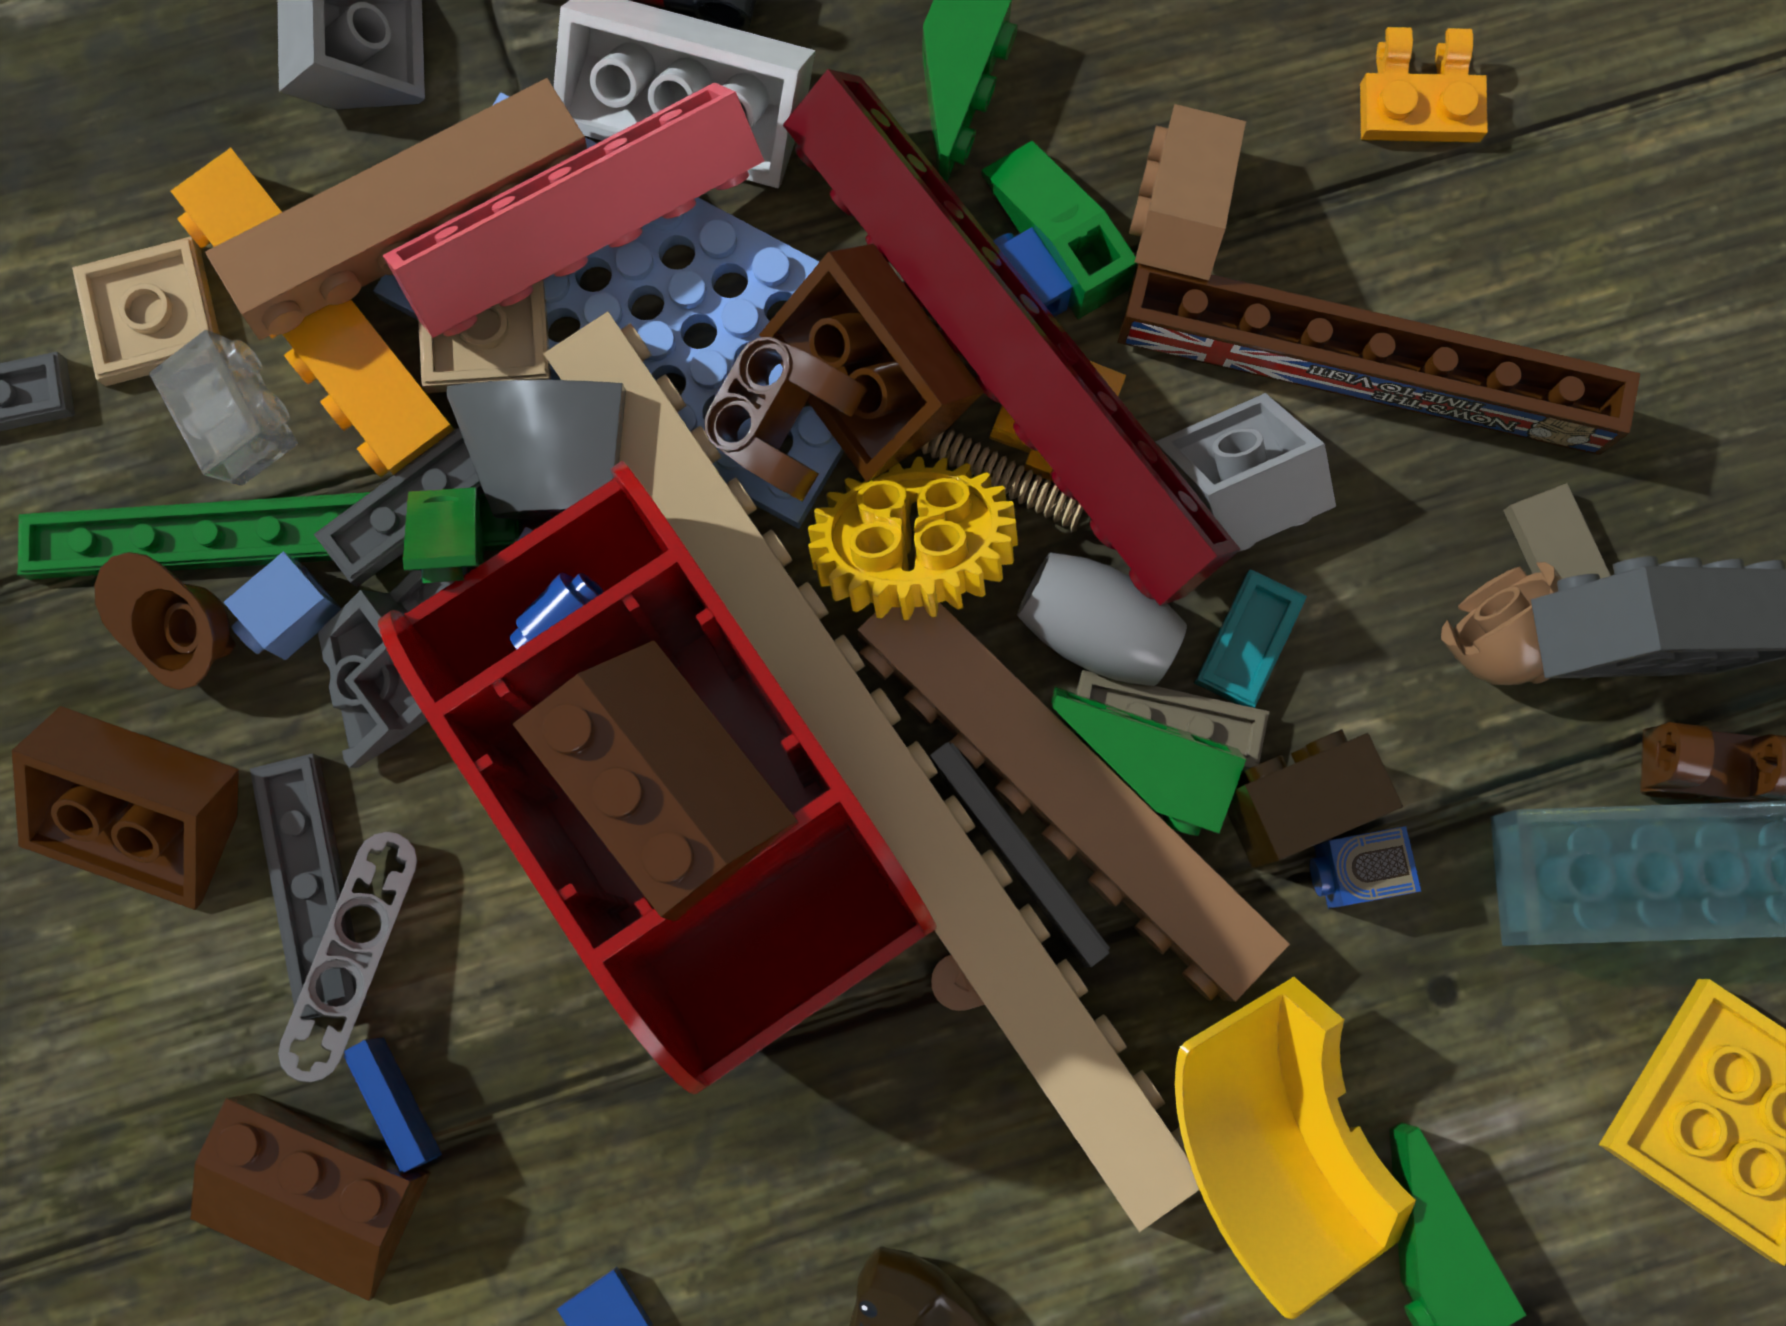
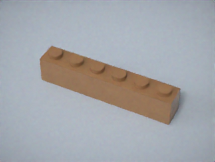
M545 78L205 251L240 313L259 341L271 334H284L300 325L304 317L329 304L338 305L345 303L355 297L361 287L385 275H393L383 257L384 254L586 150L585 136L548 78Z

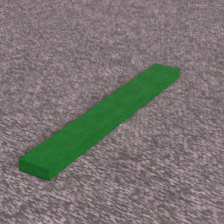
M370 492L19 514L17 575L27 580L98 575L100 568L111 557L127 552L148 555L169 571L268 565L283 551L300 563L333 561L314 534ZM485 493L480 495L484 551L504 550L519 539L523 532V520L495 518Z

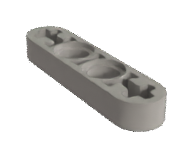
M383 832L374 834L365 840L358 850L283 1034L278 1052L280 1066L287 1076L298 1082L312 1083L324 1079L335 1070L341 1060L415 872L417 862L415 849L408 839L398 833ZM385 846L396 849L395 861L404 865L402 873L397 871L390 872L381 891V894L394 895L391 905L386 904L375 895L352 892L355 882H359L367 889L369 888L376 866L372 862L367 861V856L369 853L380 855ZM353 907H369L379 916L381 923L380 932L369 942H353L342 931V917ZM333 968L344 969L349 972L355 979L356 984L353 998L345 1005L338 1007L328 1006L321 1002L315 989L319 976ZM306 1006L323 1017L345 1019L341 1032H337L329 1025L327 1026L321 1041V1047L330 1051L329 1060L327 1063L315 1062L310 1071H302L297 1068L299 1056L289 1052L294 1040L299 1042L307 1040L315 1023L314 1020L300 1019Z

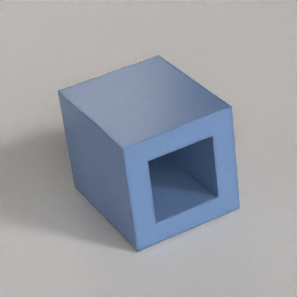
M284 551L224 601V604L238 619L231 626L233 631L253 652L259 654L265 649L284 660L288 659L316 635L342 609L308 569Z

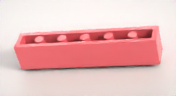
M714 82L384 254L383 257L417 318L430 336L434 338L442 333L444 336H453L473 326L478 320L476 315L498 303L500 306H509L525 299L532 293V285L553 274L556 277H562L578 271L587 264V256L607 245L612 248L620 247L634 241L642 234L641 227L662 216L665 219H670L688 212L696 205L695 198L714 188L716 190H726L739 185L749 177L748 170L765 161L736 91Z

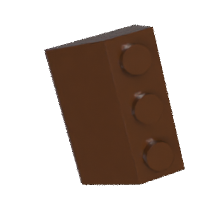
M874 244L829 251L759 334L760 337H771L809 353L867 388L852 417L811 394L807 400L866 482L876 479L946 431L984 393V390Z
M654 640L578 673L513 723V726L662 918L675 922L799 823Z
M62 706L56 709L12 749L19 847L196 910L203 902L238 817L239 769Z
M256 1093L229 1097L225 1099L195 1162L190 1219L365 1300L371 1301L377 1292L431 1172L418 1167L404 1173L403 1170H399L393 1155Z

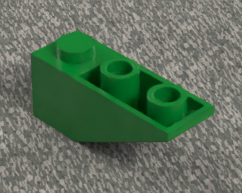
M933 0L923 24L922 59L937 172L946 183L949 180L955 162L965 165L970 155L976 135V129L970 128V124L976 110L985 113L989 107L997 82V77L990 75L996 59L999 58L1006 61L1011 52L1018 29L1017 24L1010 22L1012 0Z
M1033 141L981 170L982 177L1020 234L1033 227L1072 285L1068 306L1077 320L1129 290L1138 265L1135 262L1136 256L1105 210Z
M474 487L408 492L403 551L404 570L421 571L422 583L464 580V575L471 571V567H478L485 562L479 490Z

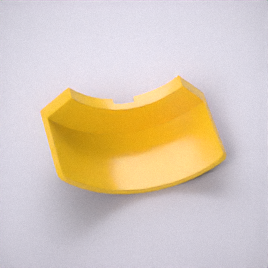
M1292 977L1184 1042L1178 1051L1175 1071L1176 1109L1180 1132L1188 1161L1206 1206L1227 1244L1250 1278L1271 1304L1287 1319H1295L1398 1243L1416 1202L1378 1158L1361 1127H1348L1337 1099L1346 1093L1340 1062L1341 1032L1345 1019L1295 977Z

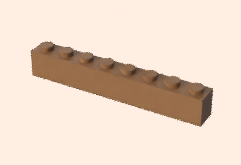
M938 603L936 617H931L926 612L924 606L915 607L909 620H903L900 608L892 607L882 619L876 618L875 612L857 629L859 642L864 646L858 653L861 659L883 680H886L892 674L905 686L909 692L903 699L909 707L929 725L938 719L955 736L949 743H953L973 769L976 770L983 763L1001 781L994 788L1000 797L1020 815H1023L1029 809L1047 827L1041 833V836L1061 857L1069 861L1076 855L1093 872L1087 879L1089 884L1110 905L1116 907L1121 901L1124 902L1141 919L1134 926L1137 932L1161 954H1164L1170 948L1188 966L1182 972L1183 977L1207 1000L1212 1001L1218 995L1223 1001L1236 1002L1290 945L941 603Z

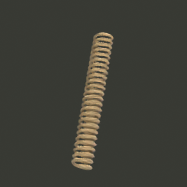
M954 428L948 431L939 448L938 445L943 433L934 438L930 444L928 442L921 447L923 454L930 453L932 459L938 457L939 460L947 458L949 468L955 466L958 468L968 463L971 464V472L974 477L986 472L991 474L992 487L1003 485L1006 494L1009 492L1010 500L1018 497L1019 504L1027 501V508L1030 509L1035 506L1036 514L1044 511L1045 518L1053 515L1054 523L1062 519L1063 527L1069 526L1071 523V532L1077 531L1076 527L1083 507L1079 502L1075 505L1076 500L1068 498L1065 503L1067 496L1063 492H1060L1056 499L1059 488L1055 484L1047 494L1051 485L1050 478L1046 479L1038 490L1042 480V475L1039 474L1029 486L1034 474L1031 469L1027 471L1020 482L1025 470L1024 465H1021L1010 480L1016 466L1015 460L1010 461L1001 476L1007 462L1006 456L1001 457L992 472L998 458L997 451L992 453L983 468L990 451L989 446L983 449L974 464L981 447L980 442L975 443L965 460L972 443L971 437L966 439L956 456L964 437L963 433L957 435L947 452L955 433Z

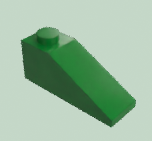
M1055 687L1051 697L1052 707L1156 812L1164 815L1162 820L1170 828L1194 836H1199L1201 828L1220 833L1246 762V758L1239 749Z
M1402 1122L1389 1128L1393 1177L1416 1200L1398 1242L1400 1279L1412 1301L1405 1305L1404 1309L1412 1325L1509 1326L1527 1316L1420 1128Z

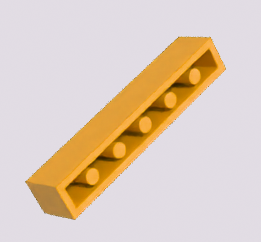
M232 148L226 150L170 191L186 211L177 218L178 221L202 249L210 243L215 247L282 213ZM352 299L338 305L329 304L304 317L303 321L295 329L282 334L292 346V349L285 353L284 357L308 385L316 379L321 383L329 395L322 399L320 403L343 431H346L352 425L357 429L365 440L364 443L357 447V450L380 478L388 472H391L393 475L454 431V428ZM271 334L269 336L274 339L278 335Z

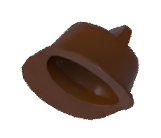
M133 552L113 556L100 568L94 588L95 605L102 623L112 636L164 686L177 690L196 686L207 676L212 663L216 659L229 655L235 648V641L230 636V622L227 610L220 598L207 588L184 584L167 568L148 555Z

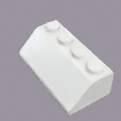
M569 0L560 8L554 89L583 135L603 141L714 82L736 91L765 161L748 170L749 177L746 180L779 188L795 143L794 139L783 127V123L808 94L816 50L629 0Z

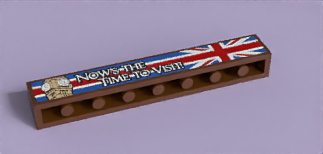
M1140 263L1137 265L1130 286L1117 343L1596 455H1601L1630 433L1641 374L1213 274L1210 275L1209 280Z

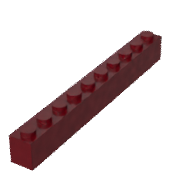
M827 69L783 123V127L797 143L795 151L798 157L808 167L820 172L832 188L830 196L834 203L846 214L856 218L868 234L865 238L867 244H874L886 261L893 265L904 279V285L919 305L927 309L940 325L939 332L954 352L963 355L977 372L975 380L984 390V393L993 401L1001 403L1015 421L1013 429L1019 439L1029 448L1039 451L1053 469L1051 477L1055 485L1066 496L1077 500L1092 519L1090 527L1095 536L1105 546L1115 549L1131 569L1129 576L1135 587L1147 598L1155 600L1159 606L1185 598L1240 550L1239 546L863 78Z

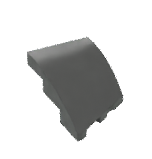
M506 380L447 386L448 401L495 518L547 522L614 478L610 468L618 464L620 460L626 389L623 383L575 380Z
M411 571L390 593L360 590L318 631L323 660L330 670L329 690L333 708L340 709L342 712L349 747L343 750L342 754L349 768L362 766L428 721L406 687L384 645L378 627L379 618L391 610H397L405 614L455 581L422 583L421 571Z

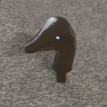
M878 1247L869 1256L859 1274L856 1302L849 1326H996V1324L971 1296L938 1266L911 1252Z

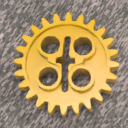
M916 457L911 468L903 469L900 463L890 468L889 472L869 482H860L852 478H846L844 480L846 494L828 492L826 496L829 507L816 508L814 510L816 524L808 526L811 542L808 546L813 569L817 570L821 587L831 586L832 596L835 601L850 596L852 611L855 612L862 610L870 603H874L876 618L880 619L892 607L900 608L903 620H909L915 607L924 606L926 612L931 617H936L938 603L947 601L958 610L963 608L962 593L967 591L975 596L983 597L986 595L984 579L1001 582L1003 579L1002 565L1013 564V547L1018 546L1013 501H1006L1005 487L1003 485L992 487L991 476L987 472L972 478L971 464L968 463L961 465L954 471H950L947 458H941L933 468H925L923 458ZM917 502L919 517L916 518L914 523L916 559L914 569L909 571L907 554L910 553L912 546L910 512L911 505Z

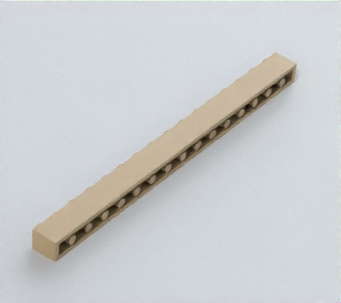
M607 311L544 352L543 354L561 380L623 383L626 389L619 463L623 461L630 468L658 506L849 786L925 903L937 925L934 931L1137 1230L1141 1232L1199 1191L1186 1155L1180 1126L1170 1132L1156 1112L1157 1109L1165 1104L1163 1098L1143 1070L1133 1076L1129 1073L1117 1055L1127 1048L1124 1041L1104 1014L1093 1020L1079 1000L1080 997L1088 992L1083 981L1067 959H1064L1057 965L1053 962L1041 944L1050 937L1049 932L1029 904H1026L1019 910L1016 908L1003 889L1013 882L1010 875L991 849L982 855L979 854L966 833L975 828L971 818L954 795L943 801L929 781L930 778L938 774L934 764L917 741L908 747L903 743L893 728V725L901 720L895 707L880 687L871 694L856 674L857 671L865 667L858 653L844 634L835 640L829 635L820 621L821 618L829 614L826 607L808 582L797 588L784 569L786 565L793 561L772 529L761 535L748 515L757 510L754 502L736 477L725 483L713 463L722 458L720 453L708 440L701 426L690 432L677 412L685 408L686 404L666 374L657 380L653 378L643 363L644 360L652 355L632 324L630 323L620 329Z

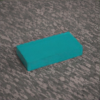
M1249 569L1194 684L1235 704L1255 708L1307 596Z

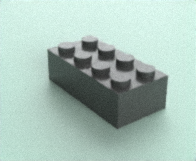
M1656 556L1638 557L1615 563L1613 565L1615 575L1600 579L1599 574H1584L1564 578L1557 581L1558 592L1531 599L1545 678L1706 675L1786 658V569L1783 560L1764 561L1744 566L1743 559H1729L1702 566L1701 558L1697 557L1678 559L1660 565Z

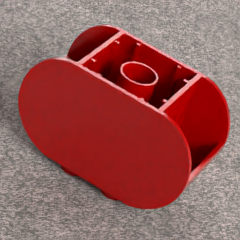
M621 461L610 468L614 476L612 480L464 575V580L453 582L405 614L397 610H391L379 618L378 627L384 645L412 697L600 989L658 1065L689 1093L698 1094L934 931L937 925L891 849L685 545L634 473ZM580 572L584 573L605 591L518 649H515L511 643L510 635L518 628L516 619L560 573H566L573 578ZM653 640L799 822L675 922L660 917L513 726L514 722L578 673Z

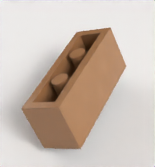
M1174 104L1168 128L1156 125L1129 234L1140 236L1135 258L1136 263L1205 280L1210 279L1226 229L1246 121Z

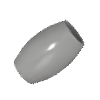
M1049 553L1045 557L1017 611V616L1044 644L1063 658L1092 673L1116 681L1155 686L1163 678L1178 653L1187 629V624L1168 604L1159 606L1155 600L1144 596L1135 587L1130 576L1111 566L1087 558Z

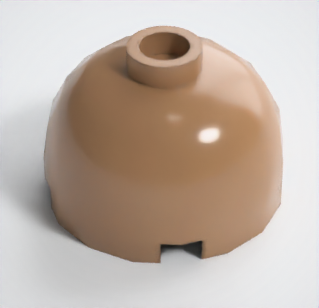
M1537 562L1536 564L1541 572L1528 576L1520 566L1506 571L1478 588L1458 606L1460 610L1470 613L1456 625L1455 629L1448 620L1442 627L1441 640L1453 656L1476 678L1493 685H1519L1529 681L1533 684H1538L1550 679L1544 676L1531 599L1558 592L1557 581L1561 580L1562 577L1553 566L1546 562Z

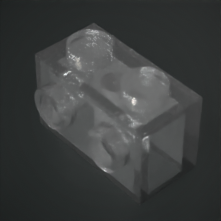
M206 329L149 372V375L203 475L243 486L297 446L298 442L287 424V421L290 419L288 410L282 401L268 390L259 374V371L262 370V364L254 351L241 340L236 339L232 341Z

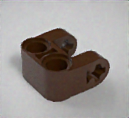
M771 337L756 338L749 342L740 352L711 403L705 417V433L708 440L716 448L743 468L803 502L819 473L779 450L810 394L852 417L867 388L809 353ZM783 362L781 376L776 382L769 385L771 371L776 365ZM751 418L749 432L743 439L738 441L740 426L745 420Z
M1672 722L1645 728L1643 730L1640 793L1655 798L1732 807H1764L1770 802L1786 800V736L1767 734L1758 737L1711 731L1706 726Z

